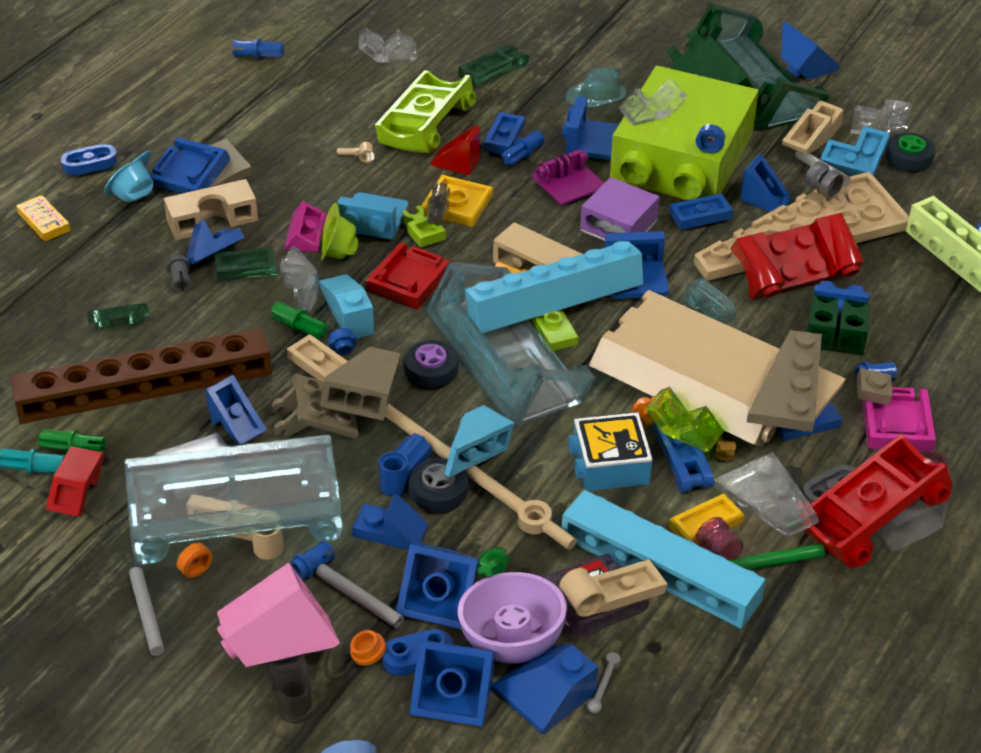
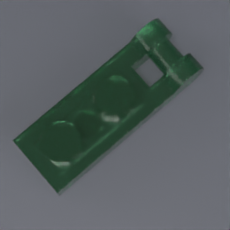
M506 44L459 66L458 76L463 78L465 75H470L472 85L476 87L511 69L526 67L529 62V56L522 51L518 52L517 48L512 44Z

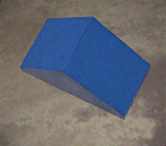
M761 153L756 155L745 168L740 201L769 212L782 205L786 206L792 198L763 155Z

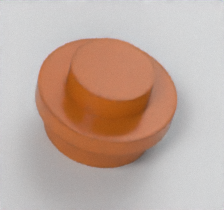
M372 630L361 631L351 641V657L359 665H371L384 655L386 642L380 634Z

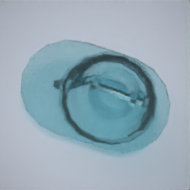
M616 67L594 68L588 72L583 83L574 85L567 90L565 98L570 105L574 106L577 96L588 98L587 108L609 102L620 101L625 97L626 91L620 85L619 70Z

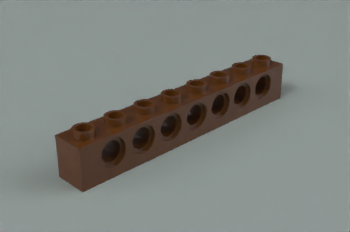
M257 328L10 377L14 402L21 425L212 387L234 375L237 381L272 375L270 351L263 329Z

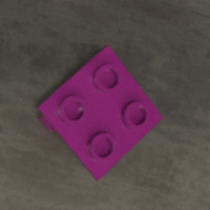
M579 149L567 155H561L560 158L555 157L550 161L540 163L539 167L536 168V173L531 174V177L561 206L595 193L604 184L601 179L585 166V161L588 160L587 153Z

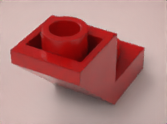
M70 447L53 476L46 510L82 517L89 484L96 486L98 484L104 453Z

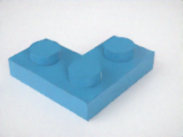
M864 126L855 146L829 139L820 160L842 173L854 176L870 172L874 176L889 142L890 133Z

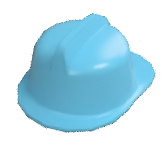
M144 152L133 162L128 163L114 173L105 186V194L107 196L116 195L129 203L150 194L153 188V180L146 170V166L151 158V152Z

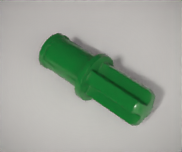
M281 301L276 302L271 309V313H274L271 315V318L290 326L294 332L300 330L317 339H323L328 331V326L324 322L309 316L304 309H294Z
M43 429L38 438L39 447L68 452L70 447H76L102 453L105 452L101 448L106 449L105 436L79 434L74 429L71 432Z
M495 547L484 551L479 558V567L476 569L479 575L484 573L488 578L503 573L510 561V556H505L504 554L507 550L503 547Z

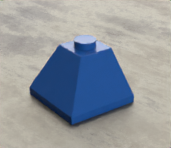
M786 21L782 25L781 58L789 64L786 68L797 78L802 74L808 80H812L837 71L840 68V65L819 46Z
M421 542L410 544L396 612L402 616L461 629L458 618V605L463 594L475 583L479 559L452 549Z
M572 644L553 645L541 656L520 663L492 684V690L543 735L596 694L598 666Z

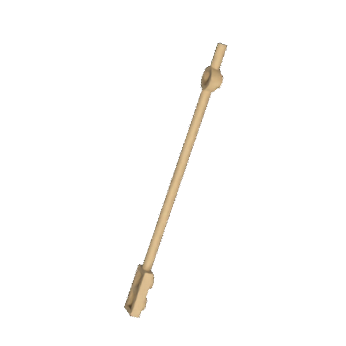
M310 334L287 348V358L322 382H324L327 375L348 362ZM388 404L385 414L386 418L411 436L414 433L424 436L434 453L443 459H448L450 447ZM476 466L465 470L467 477L518 513L517 522L521 530L529 534H541L544 532L568 550L575 546L577 539L551 521L552 511L548 504L540 500L523 501Z

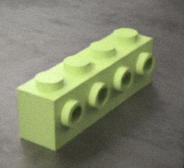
M935 196L913 204L906 232L981 292V232Z

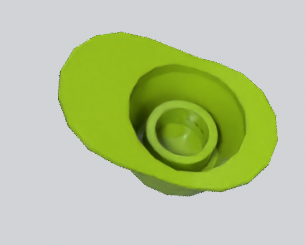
M337 203L331 206L325 219L321 239V260L325 256L344 259L347 254L354 255L357 250L356 226L340 216Z

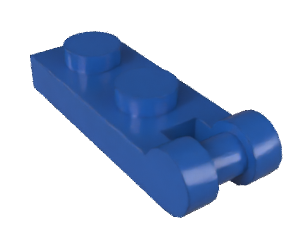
M679 414L653 419L652 429L676 478L679 492H690L693 487L701 486L702 489L713 487L714 477L712 470L685 415ZM696 470L697 473L689 475L688 471Z

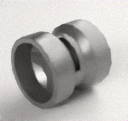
M817 161L807 171L804 182L811 189H819L820 194L831 199L841 190L845 177L837 170L831 171L825 163Z

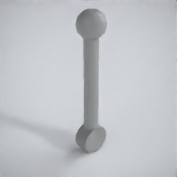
M612 652L606 656L605 663L607 667L594 699L590 700L587 704V708L592 714L599 713L602 709L600 701L612 671L620 665L621 658L617 653Z

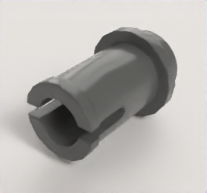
M174 255L167 263V270L172 277L173 289L181 293L180 283L183 284L184 292H187L192 287L189 276L191 265L189 260L183 255Z

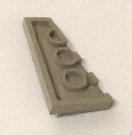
M789 331L748 412L746 422L813 432L822 334Z

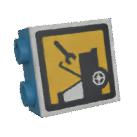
M639 413L574 419L573 435L568 436L570 454L576 455V459H574L576 478H582L584 490L591 491L650 484L652 456Z

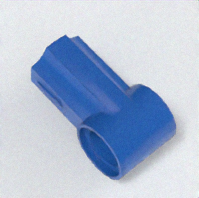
M416 433L412 436H407L394 452L385 453L380 457L379 489L382 493L388 496H394V494L399 496L408 490L412 470L418 464L426 461L432 452L431 445L425 440L424 436Z

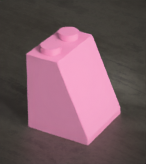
M290 563L284 565L217 612L221 624L217 627V630L223 638L221 641L223 648L233 660L239 657L245 667L334 648L340 644L328 615Z

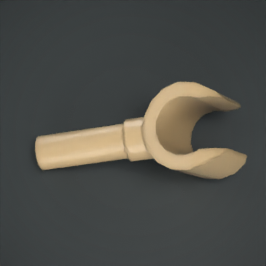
M369 142L361 143L359 148L337 149V155L359 156L360 161L363 163H372L374 161L373 146Z

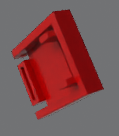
M400 242L366 279V291L418 310L451 272L453 262L449 259L443 261V257L414 246L407 251V244Z

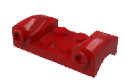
M842 212L817 218L810 225L769 235L760 232L736 239L730 248L732 254L743 265L748 280L751 300L762 297L770 298L779 293L817 284L821 281L851 277L859 273L860 267L864 264L859 248Z
M900 434L800 511L798 517L806 533L819 544L822 543L824 548L845 566L856 568L865 565L872 556L873 543L870 538L871 535L917 499H920L928 506L944 503L951 495L952 481L945 464L930 461L910 443L906 436Z

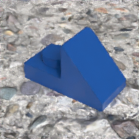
M202 219L193 229L186 258L189 260L191 267L236 245L245 237L240 228L230 232L228 228H225L212 235L207 224Z
M234 375L205 390L212 424L215 426L221 422L236 448L267 430Z
M394 494L388 509L364 503L352 527L353 537L409 550L410 544L422 543L428 529V523L400 496Z

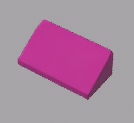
M301 201L292 215L284 249L288 251L317 252L320 246L326 213Z

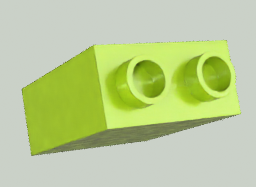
M656 65L613 134L610 177L635 187L679 197L683 200H692L722 193L753 134L759 90ZM708 124L720 127L726 136L723 148L713 154L701 151L696 145L699 129Z

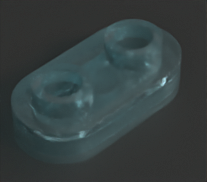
M696 279L686 286L685 299L687 303L701 314L726 325L735 320L736 309L733 302L703 279Z

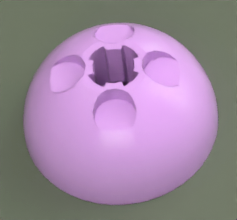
M522 572L500 573L476 582L463 594L458 605L459 624L463 634L473 648L494 651V661L507 664L523 663L541 656L556 642L565 624L566 601L559 588L545 578Z

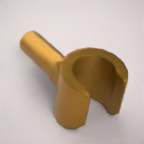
M712 426L710 430L717 445L716 459L734 461L736 442L725 441L719 428Z

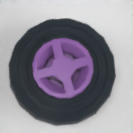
M432 339L417 342L405 352L403 358L404 373L409 381L417 386L426 388L442 387L449 384L457 375L459 369L457 351L451 345L439 340Z

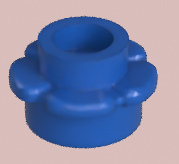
M347 328L337 329L328 337V347L340 356L350 354L358 342L357 337Z

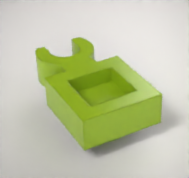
M416 206V214H409L407 210H403V223L407 225V232L420 248L446 239V230L433 215L425 217L424 209L421 206Z

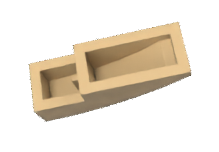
M820 100L812 110L808 108L782 140V145L805 154L814 152L824 145L841 127L844 109Z

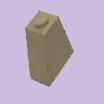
M368 347L325 377L320 407L384 421L395 384L401 353Z

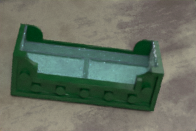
M709 3L695 30L704 41L710 36L748 78L750 84L746 87L759 90L754 125L758 129L768 130L797 123L808 108L812 110L820 100L827 102L830 95L824 88L820 86L811 88L797 84L759 43L764 30L762 22L755 15ZM690 40L686 44L688 49L693 47Z

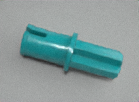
M4 448L0 451V468L25 470L29 475H33L35 472L55 474L65 455L41 453L37 449H31L29 452Z

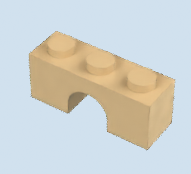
M246 179L163 198L166 219L175 240L192 237L195 225L202 219L205 220L210 217L225 218L229 222L230 227L258 221L256 198Z

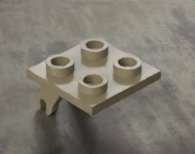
M295 373L292 377L293 387L282 398L275 399L271 404L273 413H276L282 407V416L296 409L285 420L275 424L276 436L286 429L284 431V438H289L294 433L308 426L356 439L359 435L355 414L320 407L324 382L318 381L315 378Z

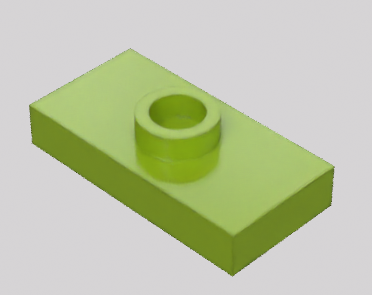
M562 309L531 318L549 352L578 345L579 337Z

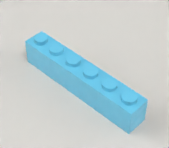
M619 241L609 247L588 250L582 255L561 258L555 263L537 265L532 267L531 270L521 273H510L494 281L479 282L475 286L465 289L468 321L482 334L643 285L642 253L629 241Z
M584 490L562 516V529L577 539L575 545L620 568L649 559L667 582L666 591L740 629L745 626L762 602L765 578L696 545L690 540L665 530L662 526L655 525L635 515L633 512L607 501L603 497Z

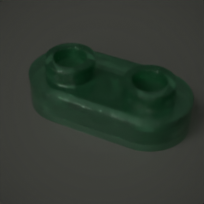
M148 303L87 311L88 323L95 324L96 329L114 327V321L126 320V325L140 324L145 322L144 317L150 316Z

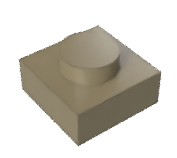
M860 368L856 376L857 399L889 405L893 397L891 375Z

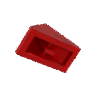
M475 125L442 146L432 159L431 164L435 167L470 175L480 160V128Z

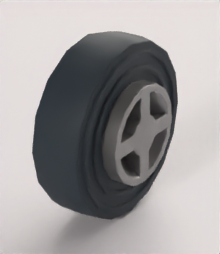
M429 459L418 464L412 470L409 478L411 499L417 506L426 511L445 512L459 507L466 499L469 489L465 470L449 478L444 475L448 459Z

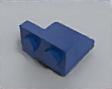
M577 96L574 107L569 106L567 122H564L562 138H566V154L579 149L580 151L584 150L588 157L611 161L612 138L619 124L586 120L588 98Z
M664 231L605 234L604 248L612 246L619 241H629L642 253L643 285L610 294L611 298H642L648 290L664 297L669 294V286L663 264Z

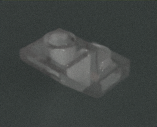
M368 28L359 33V48L376 62H414L417 59L416 42L409 35L405 36L399 30L385 42L379 34L371 32Z
M669 77L651 97L637 88L619 109L629 122L635 126L670 117L688 96Z
M886 98L883 110L856 105L850 133L861 134L864 126L888 133L908 127L913 103Z
M291 247L287 257H283L281 260L280 274L284 275L285 288L294 289V297L298 298V308L310 312L319 293L317 270L297 247Z

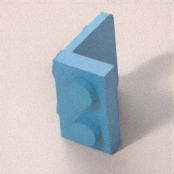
M361 192L356 193L353 198L340 196L337 202L340 216L356 226L355 234L390 240L394 239L403 221V210L408 211L409 208L408 201Z

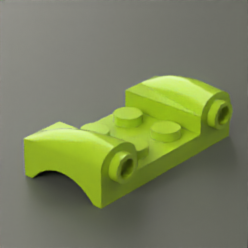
M424 70L375 124L378 142L409 152H433L440 144V135L437 132L436 126L451 108L467 111L475 104L476 94L473 91L471 76L465 75L459 81L447 82L437 78L430 71Z

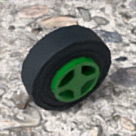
M902 132L893 135L885 149L887 161L891 165L906 171L927 169L931 166L936 152L934 143L929 138L912 132Z

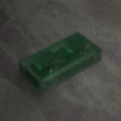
M273 247L214 253L218 281L277 274Z

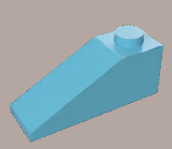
M347 274L320 280L319 286L339 329H350L357 338L374 335L373 306L364 288Z
M485 405L465 413L451 446L444 475L450 478L506 451L515 422Z

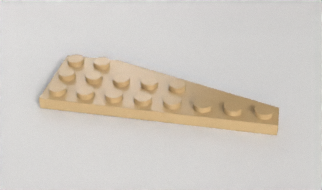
M870 172L850 176L851 181L849 185L842 186L839 193L831 199L820 194L819 189H815L808 195L801 194L796 197V202L791 205H782L753 221L752 226L745 231L743 229L735 231L733 237L724 242L719 240L694 255V265L706 281L745 272L740 260L732 254L730 249L737 238L760 232L769 235L810 225L817 218L841 212L856 243L906 231L909 216Z

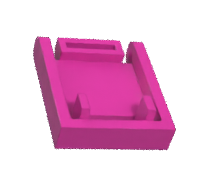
M892 387L893 397L889 405L862 400L868 448L882 449L897 436L903 434L918 451L933 452L936 437L927 389L919 390L918 401H914V388Z

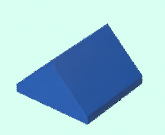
M420 640L409 715L483 727L494 681V651Z

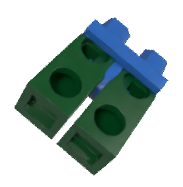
M821 281L819 285H815L807 332L822 334L821 350L832 351L836 325H839L835 352L863 356L868 335L869 293L864 292L863 286L851 285L848 289L836 288V285L829 281Z

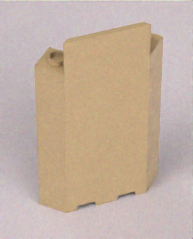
M650 290L642 296L644 301L638 308L631 307L619 319L621 325L615 332L608 330L602 336L589 366L651 396H658L662 401L754 445L763 447L765 442L768 443L772 439L776 430L775 426L748 423L746 421L748 412L780 351L779 348ZM819 367L815 420L842 388L846 378Z

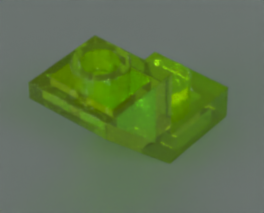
M670 386L661 389L645 408L665 435L704 452L709 451L724 432V429L707 406L687 411Z

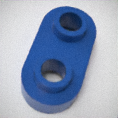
M108 144L71 150L64 153L61 157L63 171L72 176L108 170L117 163L116 149Z
M431 629L391 639L386 642V651L382 656V665L387 672L397 676L415 673L420 640L453 644L452 637L443 630Z

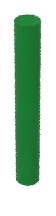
M820 543L735 558L728 561L746 570H753L824 557L825 549L823 544Z

